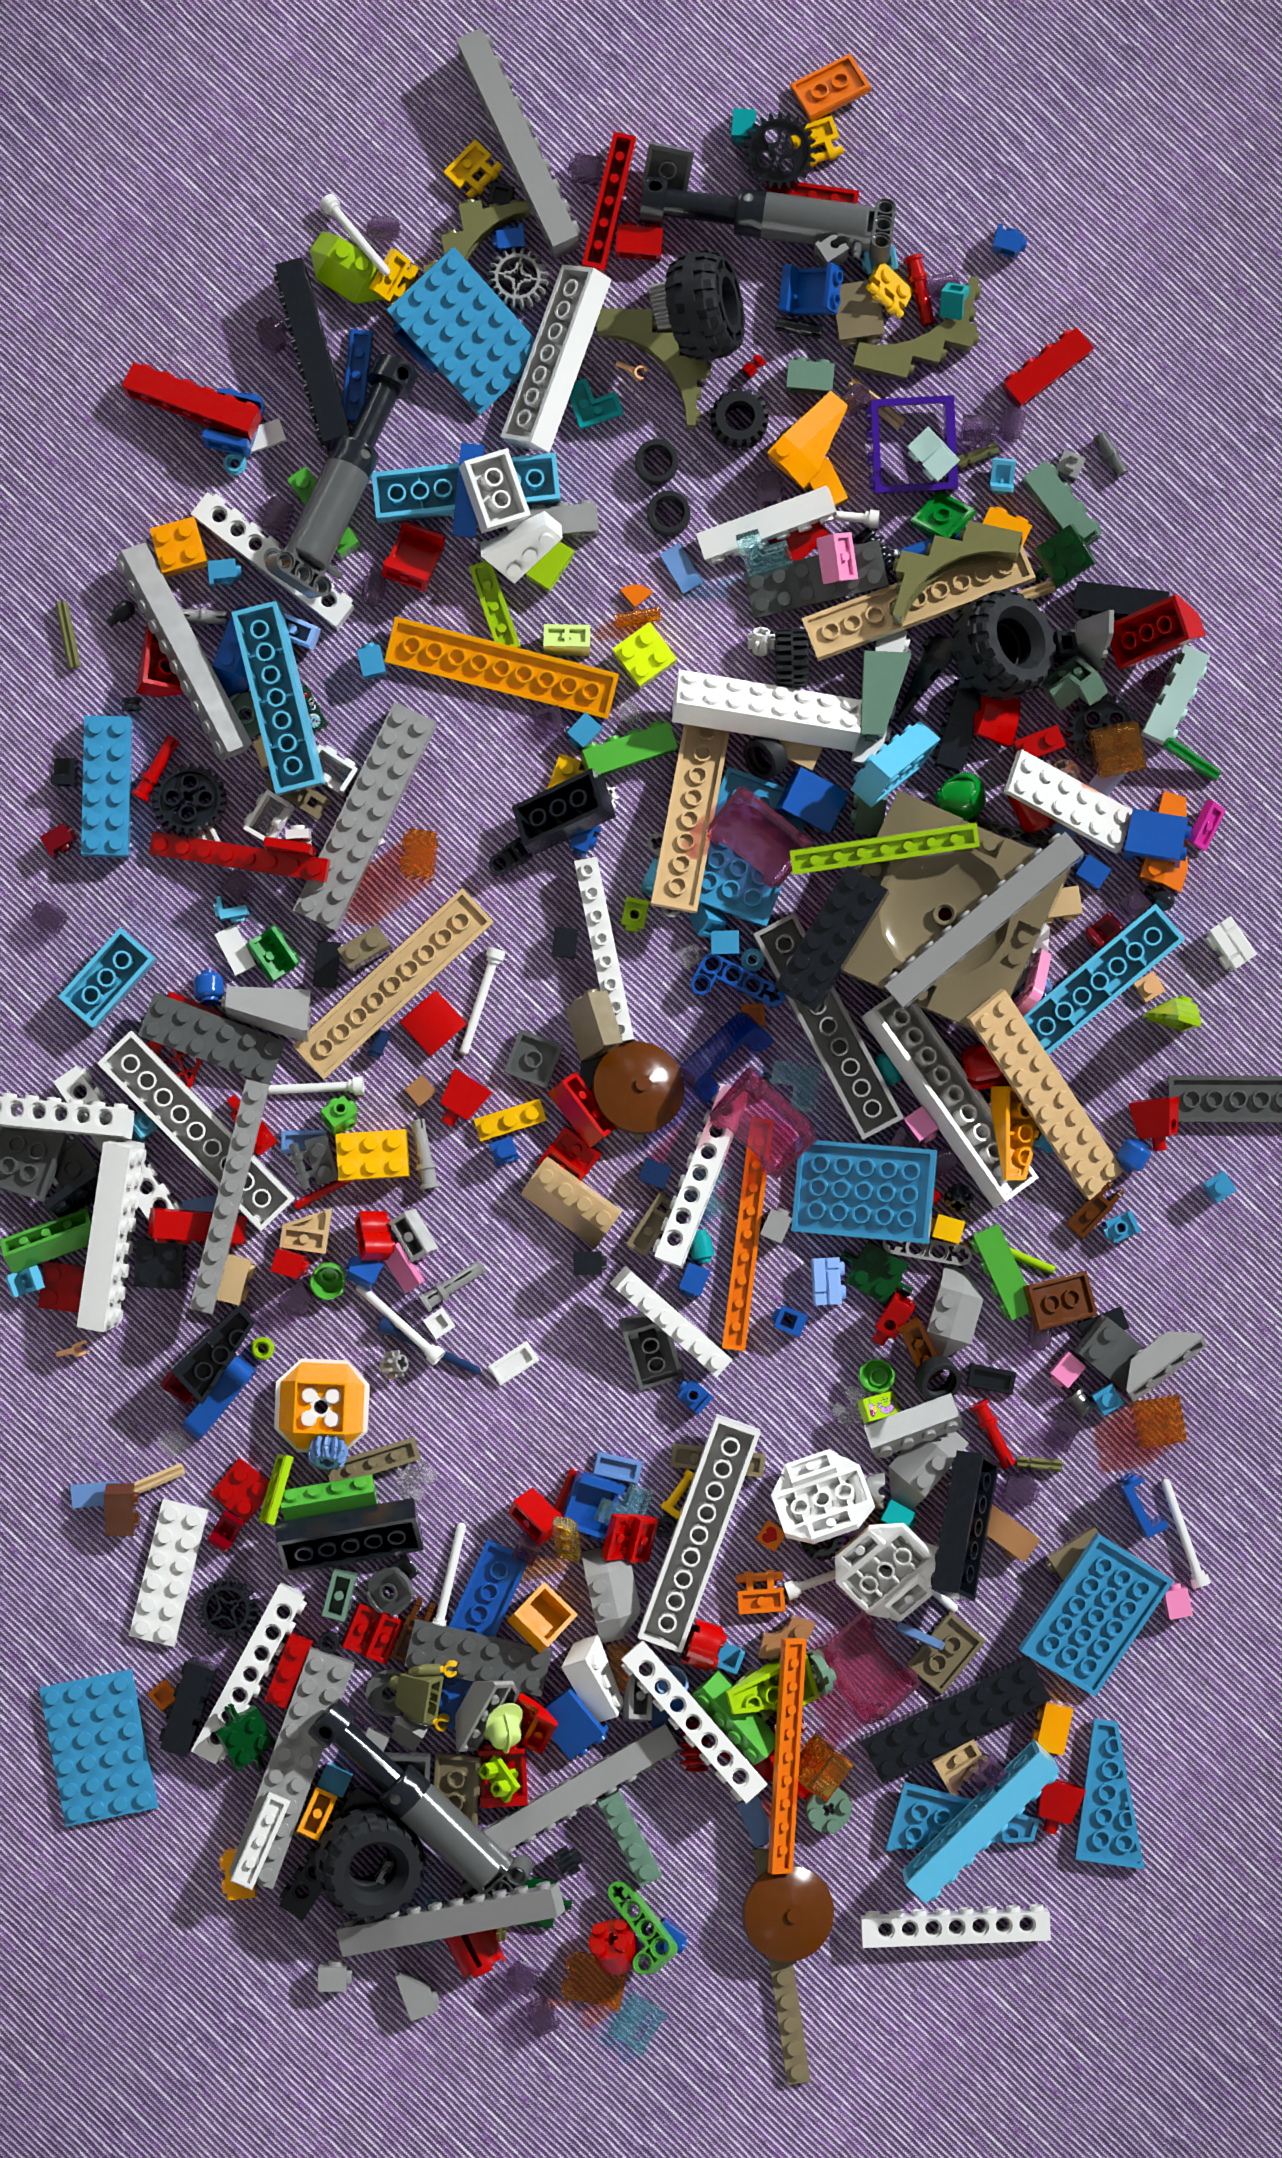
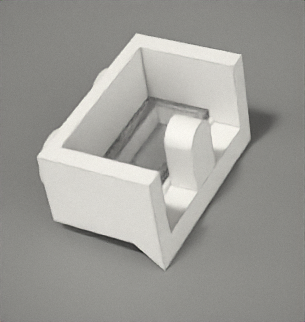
M319 744L317 750L326 783L325 786L344 797L359 774L358 768H356L357 764L349 758L342 759L337 756V751L328 745L323 747Z
M267 789L265 793H261L256 801L257 806L253 813H249L245 818L243 829L263 842L266 836L277 838L295 807L290 802Z

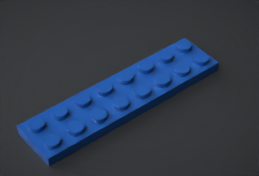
M487 1539L449 1627L495 1637L530 1557ZM440 1674L444 1679L438 1715L441 1713L448 1714L450 1717L449 1722H440L447 1724V1728L454 1730L455 1714L473 1681L455 1677L450 1678Z

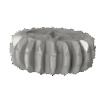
M512 248L511 255L504 250V258L496 256L495 259L498 264H490V268L493 271L487 272V276L491 278L487 281V285L493 287L491 289L503 300L506 306L511 303V310L514 311L516 305H520V309L523 311L525 310L524 304L527 303L532 308V300L539 303L541 301L539 295H546V290L542 287L549 286V282L544 280L549 277V273L544 271L546 269L545 263L539 264L541 261L540 256L533 259L534 252L532 250L525 255V248H521L520 253H516V249ZM516 263L513 270L502 272L507 266ZM524 264L530 266L535 271L537 278H533L532 275L524 272ZM520 271L522 280H520V283L517 284L516 288L515 279L516 276L519 275ZM499 280L512 286V294L507 293L501 287ZM534 286L528 293L520 295L522 289Z

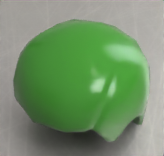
M333 1262L322 1263L314 1269L311 1275L310 1288L318 1298L333 1300L343 1293L346 1274L341 1266Z
M870 1359L859 1369V1381L862 1387L869 1393H884L894 1384L895 1372L892 1366L883 1359Z

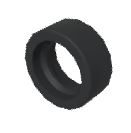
M662 439L646 441L639 447L635 455V469L638 476L650 485L660 486L668 483L674 478L678 470L676 449ZM653 449L665 451L670 458L669 469L659 476L649 474L643 466L645 454Z
M675 491L657 493L650 500L647 507L648 523L657 534L664 537L682 533L690 521V506L687 499ZM666 500L676 502L682 509L680 522L672 527L661 525L655 517L657 506Z
M756 736L744 746L743 754L746 765L758 778L764 780L772 779L786 768L787 754L778 739ZM760 748L769 756L771 765L763 759Z
M944 1356L931 1357L921 1363L916 1370L914 1378L915 1386L928 1401L949 1393L954 1396L960 1389L962 1382L961 1373L950 1359ZM943 1369L949 1371L948 1379L942 1386L936 1389L927 1388L928 1380L935 1372Z

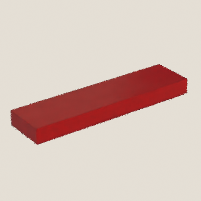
M790 181V188H787L782 183L781 189L778 190L776 183H773L771 188H768L767 184V192L858 203L859 190L799 182L796 185L793 181Z

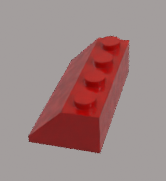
M1174 594L1115 621L1114 634L1110 646L1118 669L1122 670L1141 665L1206 636L1199 614L1178 594Z

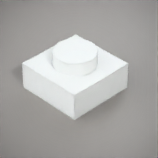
M443 1307L423 1320L436 1340L455 1327V1324Z

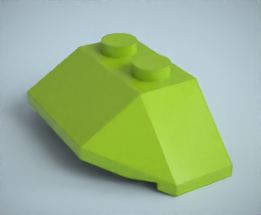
M322 231L310 249L316 280L354 304L383 301L381 297L369 289L378 269L366 254L340 236Z

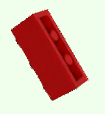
M577 1072L571 1074L548 1092L549 1096L589 1149L616 1129L600 1114L595 1105L592 1092Z
M296 1632L290 1634L264 1701L287 1709L314 1639Z

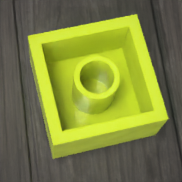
M650 622L612 649L613 655L639 690L677 664V658Z

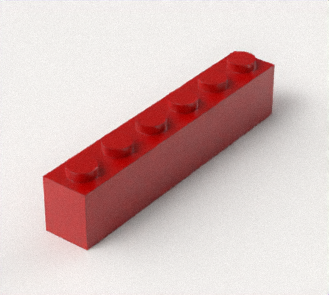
M615 131L582 261V267L595 268L604 275L636 149V136Z
M133 362L122 384L127 397L230 435L246 438L249 442L252 441L262 420L260 410L254 403L238 401L230 394H219L208 386L200 387L189 379H178L167 371L159 372L145 363L140 365Z

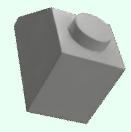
M640 1672V1673H641L642 1675H649L651 1672ZM634 1673L631 1676L628 1675L624 1692L623 1721L646 1723L652 1720V1694L650 1692L645 1694L636 1684L640 1680Z
M396 1972L395 1978L411 2021L438 2012V2004H441L438 1991H433L431 1984L406 1972Z

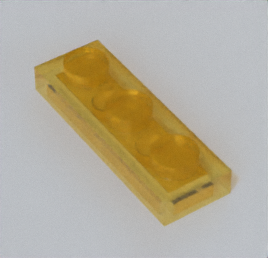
M555 1516L552 1527L556 1556L578 1563L581 1557L578 1523H575L574 1520L568 1517L561 1518Z

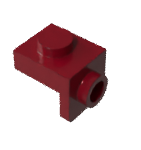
M1109 911L1084 933L1088 943L1100 950L1125 928Z
M170 1372L167 1373L159 1385L186 1405H190L195 1400Z
M225 1510L206 1541L214 1548L226 1553L234 1543L245 1521Z

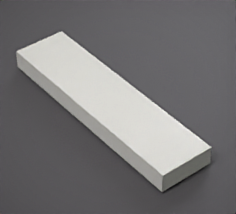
M271 1792L268 1793L230 1880L231 1882L250 1890L253 1889L291 1802L290 1800Z

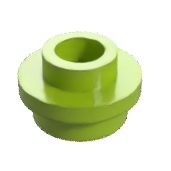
M259 1337L251 1345V1352L256 1359L266 1360L274 1353V1344L267 1337ZM261 1344H265L267 1346V1351L265 1353H261L259 1351V1346Z

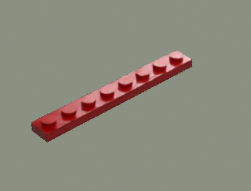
M152 831L148 853L155 856L327 883L331 861L325 858L193 837L187 838L186 836Z

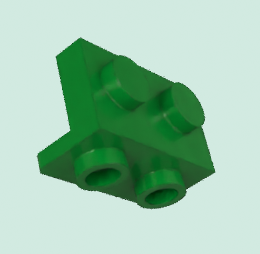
M274 925L246 944L271 983L293 971L299 964L296 952L289 948L283 933L279 929L277 930Z

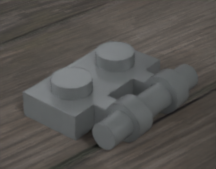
M328 1134L305 1139L306 1149L300 1150L298 1143L289 1145L291 1151L289 1156L291 1162H294L297 1171L295 1176L297 1181H300L302 1189L311 1187L309 1182L311 1177H315L317 1185L338 1180V1168ZM309 1157L312 1168L305 1169L304 1158Z

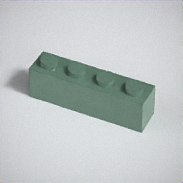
M1045 460L1023 477L1022 484L1059 532L1068 525L1074 524L1079 534L1084 538L1094 530L1098 532L1097 535L1102 534L1099 531L1101 530L1099 523L1094 518H1089L1086 514L1087 509L1080 500L1076 501L1072 495V488L1067 482L1063 483L1058 477L1059 472L1053 464H1048Z
M618 1788L608 1796L604 1795L598 1798V1804L640 1887L662 1877V1871L620 1789Z

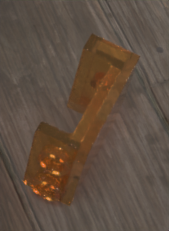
M573 1950L572 1957L567 1956L565 1970L569 1971L568 1980L563 1979L561 1994H565L564 2001L569 2002V1999L608 2006L610 2010L620 2012L627 1973L610 1975L598 1966L592 1953Z

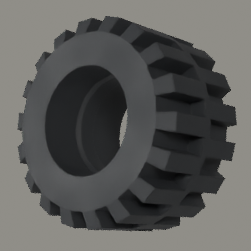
M739 387L737 391H733L732 388L728 390L727 394L723 392L719 399H716L711 410L710 419L711 430L715 434V439L718 442L721 441L722 446L726 448L730 446L731 450L735 451L736 448H741V451L746 450V447L749 446L752 448L756 442L762 440L767 430L769 415L764 400H760L759 394H752L750 389L742 391L743 388ZM736 408L745 409L752 415L753 423L745 430L732 429L726 422L727 413Z
M806 628L777 629L775 633L776 683L778 686L806 687L809 682V646Z

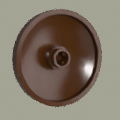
M633 1041L620 1044L610 1052H607L599 1061L592 1078V1095L598 1111L612 1126L627 1133L646 1134L661 1129L678 1113L684 1097V1081L677 1063L666 1051L651 1043Z
M793 1865V1873L773 1875L767 1871L762 1873L749 1887L742 1906L743 1927L751 1944L765 1956L783 1962L802 1960L816 1952L829 1936L834 1920L833 1900L825 1883L813 1872Z

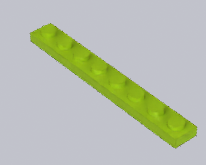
M969 823L790 850L789 852L793 875L975 848L980 847L977 823Z

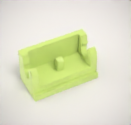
M544 624V654L590 656V625Z

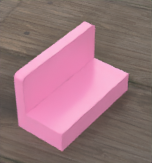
M838 533L817 538L823 584L858 579L852 533Z
M401 1242L395 1244L394 1253L391 1254L388 1260L384 1261L406 1294L425 1282L414 1262L410 1261V1257H407L408 1254L405 1253L403 1245H400Z

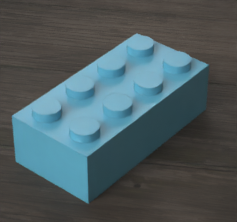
M921 721L913 727L908 725L901 733V736L895 735L888 746L884 744L877 751L876 755L871 754L864 761L863 765H865V768L861 769L853 778L855 783L851 790L868 806L873 807L921 769L940 741V738Z
M120 927L58 998L92 1028L98 1029L157 963L158 959Z

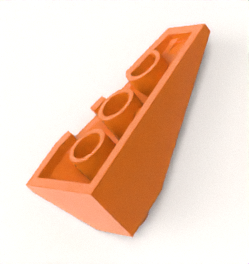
M1163 791L1157 812L1187 817L1186 797ZM1185 840L1184 847H1187V840ZM1188 855L1185 861H1181L1180 868H1176L1174 862L1143 857L1136 879L1181 893L1188 872Z

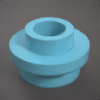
M229 453L224 458L223 466L227 473L240 475L245 471L247 462L244 456ZM233 461H239L237 468L231 467Z
M751 948L742 954L741 964L744 969L755 972L763 966L764 957L759 950ZM750 956H755L757 958V962L755 964H750L748 962V958Z

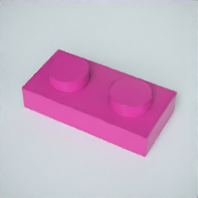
M1207 799L1191 830L1190 840L1187 841L1199 850L1207 851L1226 810L1216 802Z

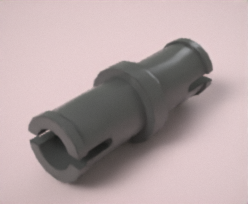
M1103 431L1096 435L1093 440L1103 454V461H1107L1115 478L1125 475L1129 470L1119 456V449L1114 447L1107 432Z

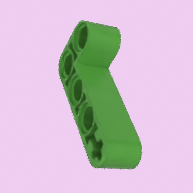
M613 1882L608 1888L610 1900L646 1946L634 1957L633 1968L639 1974L653 1975L677 1954V1944L630 1883ZM621 1888L624 1889V1890L622 1891V1895H623L624 1897H620V1896H619V1895L621 1894V1890H620ZM635 1905L639 1908V1913L636 1917L632 1914V1909ZM651 1923L653 1932L651 1935H648L646 1928ZM663 1942L667 1944L665 1954H662L660 1951ZM645 1958H648L650 1961V1966L647 1970L643 1967Z

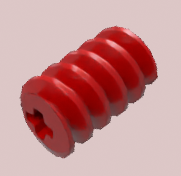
M699 1721L686 1722V1726L689 1729H695L699 1725ZM685 1732L680 1733V1736L682 1737L686 1735ZM703 1736L701 1739L703 1746L709 1743V1738ZM686 1741L681 1742L680 1746L686 1748L685 1751L680 1752V1755L686 1757V1760L679 1762L680 1765L686 1767L684 1770L689 1772L708 1771L709 1767L703 1764L705 1762L699 1756L702 1753L696 1745L692 1748Z

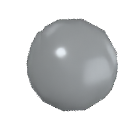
M881 1472L872 1474L865 1479L875 1505L874 1510L884 1509L883 1499L885 1495L881 1494L879 1490L886 1484L885 1473Z

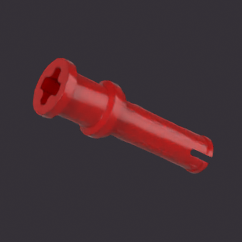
M914 254L903 258V263H906L909 274L907 280L909 284H912L921 326H928L936 322L927 290L926 280L928 274L924 272L923 254Z
M167 734L147 771H143L140 774L141 779L135 789H131L130 793L146 803L149 802L148 797L153 788L159 785L157 780L180 743L179 740H175L174 737Z
M983 1399L971 1405L969 1410L974 1412L979 1422L978 1428L985 1431L1002 1469H1006L1009 1466L1005 1458H1007L1011 1466L1016 1461L996 1425L998 1419L996 1416H993L988 1406V1399Z

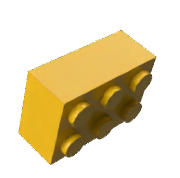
M406 1129L336 1134L338 1181L348 1182L410 1177L408 1134Z

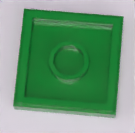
M937 491L910 520L911 526L933 538L936 535L954 539L976 514L975 509L941 491Z

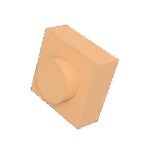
M1154 971L1133 983L1144 1003L1166 991Z

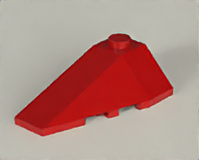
M147 621L138 669L136 693L157 698L184 694L177 675L171 671L169 660L161 652L159 642L155 634L151 633Z

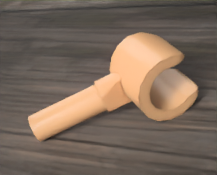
M618 360L616 362V366L632 373L637 381L644 379L637 375V370L648 371L643 365L635 368Z
M83 1340L75 1343L69 1349L57 1351L56 1356L61 1357L69 1354H74L77 1357L89 1353L90 1350L83 1351L81 1345L88 1342Z

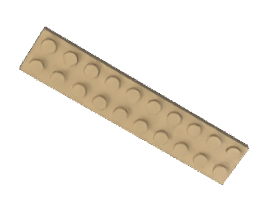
M1021 546L1017 563L984 561L964 565L945 573L932 582L917 597L908 611L903 626L894 625L893 616L890 615L891 604L893 601H897L896 587L898 583L801 619L819 662L968 606V603L990 592L998 590L1003 592L1011 591L1035 582L1036 577L1024 548Z
M684 724L651 899L652 906L697 913L730 731Z
M462 888L309 1030L308 1042L298 1040L292 1046L325 1080L373 1036L379 1028L387 1023L484 933L494 921Z
M1000 989L967 1016L966 1019L1085 1199L1091 1200L1108 1181H1113L1124 1171L1119 1167L1120 1164L1006 990Z

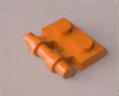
M767 1569L766 1572L752 1573V1571H745V1574H736V1583H746V1590H737L739 1615L786 1611L784 1587H774V1581L783 1580V1571ZM767 1581V1588L753 1589V1582Z

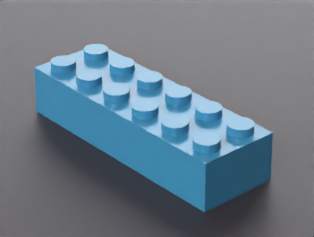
M84 715L81 855L83 857L130 858V791L132 785L133 720L130 716Z

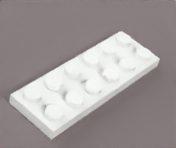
M1024 750L1017 751L1003 793L1115 854L1121 852L1133 810Z
M168 1499L162 1500L129 1636L175 1647L209 1509Z

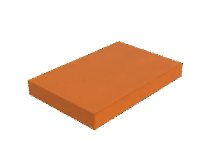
M850 53L789 84L790 90L810 122L872 92L871 85Z

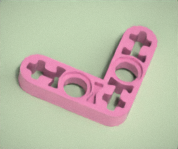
M1041 948L1034 953L1030 961L1025 989L1013 1000L1023 1017L1040 1001L1044 993L1051 954Z

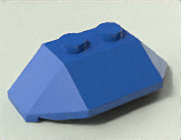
M238 605L235 611L245 609L246 607ZM233 617L230 618L212 666L228 698L250 689Z

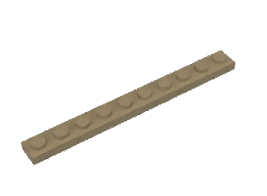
M769 1847L753 1849L757 1878L768 1870ZM769 1958L787 2085L811 2082L793 1961L783 1962Z

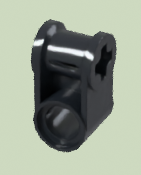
M521 837L510 842L490 858L489 870L494 876H505L533 857V854L528 853L526 848L523 847ZM496 860H503L506 867L502 871H497L493 868V863Z

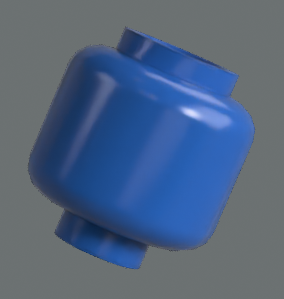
M202 970L201 974L193 979L194 998L200 1001L202 1005L208 1006L219 1003L222 995H224L223 977L216 974L214 970Z
M1135 1137L1132 1140L1126 1139L1116 1155V1158L1121 1162L1119 1167L1132 1173L1133 1169L1142 1171L1151 1157V1152L1148 1150L1150 1146Z

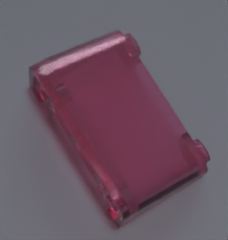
M744 785L738 787L705 829L709 833L707 837L717 845L719 842L726 844L761 872L763 876L762 881L770 888L774 886L779 888L792 872L789 851L810 848L815 843Z
M748 1067L710 1112V1122L719 1130L721 1128L725 1130L728 1128L759 1156L762 1163L760 1168L767 1175L772 1174L776 1179L816 1142L815 1129L809 1120L751 1067Z
M862 1610L813 1650H822L825 1662L829 1668L834 1670L837 1680L833 1682L834 1687L864 1723L872 1724L885 1719L922 1683L918 1679V1674L912 1668L898 1667L871 1633L875 1629L873 1617Z

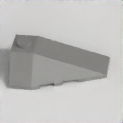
M1108 610L1077 621L1074 628L1070 629V632H1075L1078 654L1097 672H1101L1104 669L1105 660H1102V658H1107L1108 647H1110L1114 634V610Z

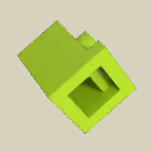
M626 897L621 925L625 926L624 930L638 933L639 929L644 930L649 901ZM632 911H637L639 913V917L637 919H632L630 917V913Z

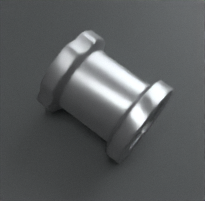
M1082 1387L1065 1399L1078 1412L1079 1418L1084 1417L1096 1407L1083 1394Z

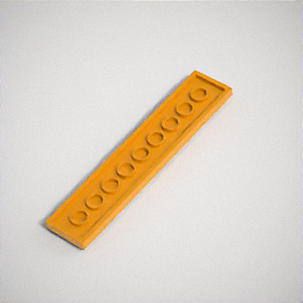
M397 616L394 618L384 661L570 710L586 712L587 714L609 719L620 673Z

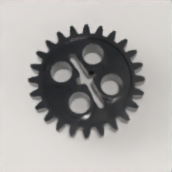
M778 112L777 118L774 119L770 113L768 114V121L761 117V125L753 123L752 126L755 131L746 132L751 138L750 140H743V143L748 145V148L742 150V153L748 154V157L743 162H750L751 165L746 170L755 171L752 179L758 176L761 177L760 185L768 181V188H771L773 183H776L778 190L781 189L782 183L787 188H790L791 180L797 185L799 184L797 177L800 176L805 179L806 175L803 171L812 170L808 162L816 161V159L810 157V154L817 152V150L811 148L810 145L815 143L816 140H809L808 136L811 135L812 131H804L806 123L798 125L799 117L791 121V114L788 113L785 119H782L781 112ZM773 130L776 132L777 140L774 143L766 140V131ZM785 130L786 136L782 144V150L785 151V154L779 156L777 170L774 172L772 168L777 152L773 151V149L779 146L782 131ZM790 136L798 138L799 146L797 149H791L788 146L787 140ZM767 153L770 155L771 163L768 166H763L760 163V154ZM784 159L792 161V171L785 172L782 169L781 163Z
M1105 694L1101 700L1093 703L1091 706L1085 701V706L1078 703L1076 707L1079 712L1072 710L1070 713L1075 719L1067 720V723L1072 726L1065 730L1066 733L1071 734L1066 739V742H1073L1069 750L1077 749L1078 752L1075 758L1082 755L1084 757L1082 764L1089 760L1091 761V768L1096 763H1099L1100 769L1104 768L1105 763H1108L1109 767L1113 768L1114 761L1120 766L1122 764L1121 757L1126 760L1130 758L1127 751L1132 753L1136 751L1132 744L1140 743V740L1135 738V736L1141 734L1140 730L1135 729L1140 722L1133 721L1137 713L1130 714L1128 712L1132 707L1131 705L1123 707L1124 699L1119 703L1115 702L1116 695L1107 700V695ZM1087 715H1095L1098 720L1097 724L1090 725L1086 720ZM1111 715H1116L1120 718L1121 723L1119 726H1113L1110 723L1109 718ZM1103 726L1105 731L1122 730L1124 733L1109 732L1103 737L1101 732L1084 733L1083 729L1098 731ZM1086 738H1094L1097 741L1096 748H1089L1086 745ZM1110 738H1116L1120 742L1118 749L1110 747Z
M190 763L189 769L185 770L184 765L181 764L180 771L177 772L172 767V775L165 772L166 780H157L160 788H153L156 795L151 798L156 804L152 805L153 811L157 812L155 814L156 819H161V826L168 825L167 829L170 833L176 829L177 836H180L182 831H185L187 838H189L191 832H194L196 837H199V830H203L207 834V826L215 829L214 820L222 821L219 813L226 814L223 806L228 805L226 798H223L227 796L226 790L222 789L224 784L222 781L218 782L219 777L217 774L211 776L210 768L203 772L202 765H199L197 770H194L193 764ZM189 782L196 783L193 788L185 787ZM171 797L179 798L175 803L168 802ZM204 798L212 799L208 804L200 803ZM186 813L194 814L190 819L183 818Z

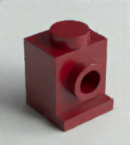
M64 823L40 836L41 841L53 859L58 858L57 853L59 851L62 854L72 849V844L79 838L72 826L68 828Z

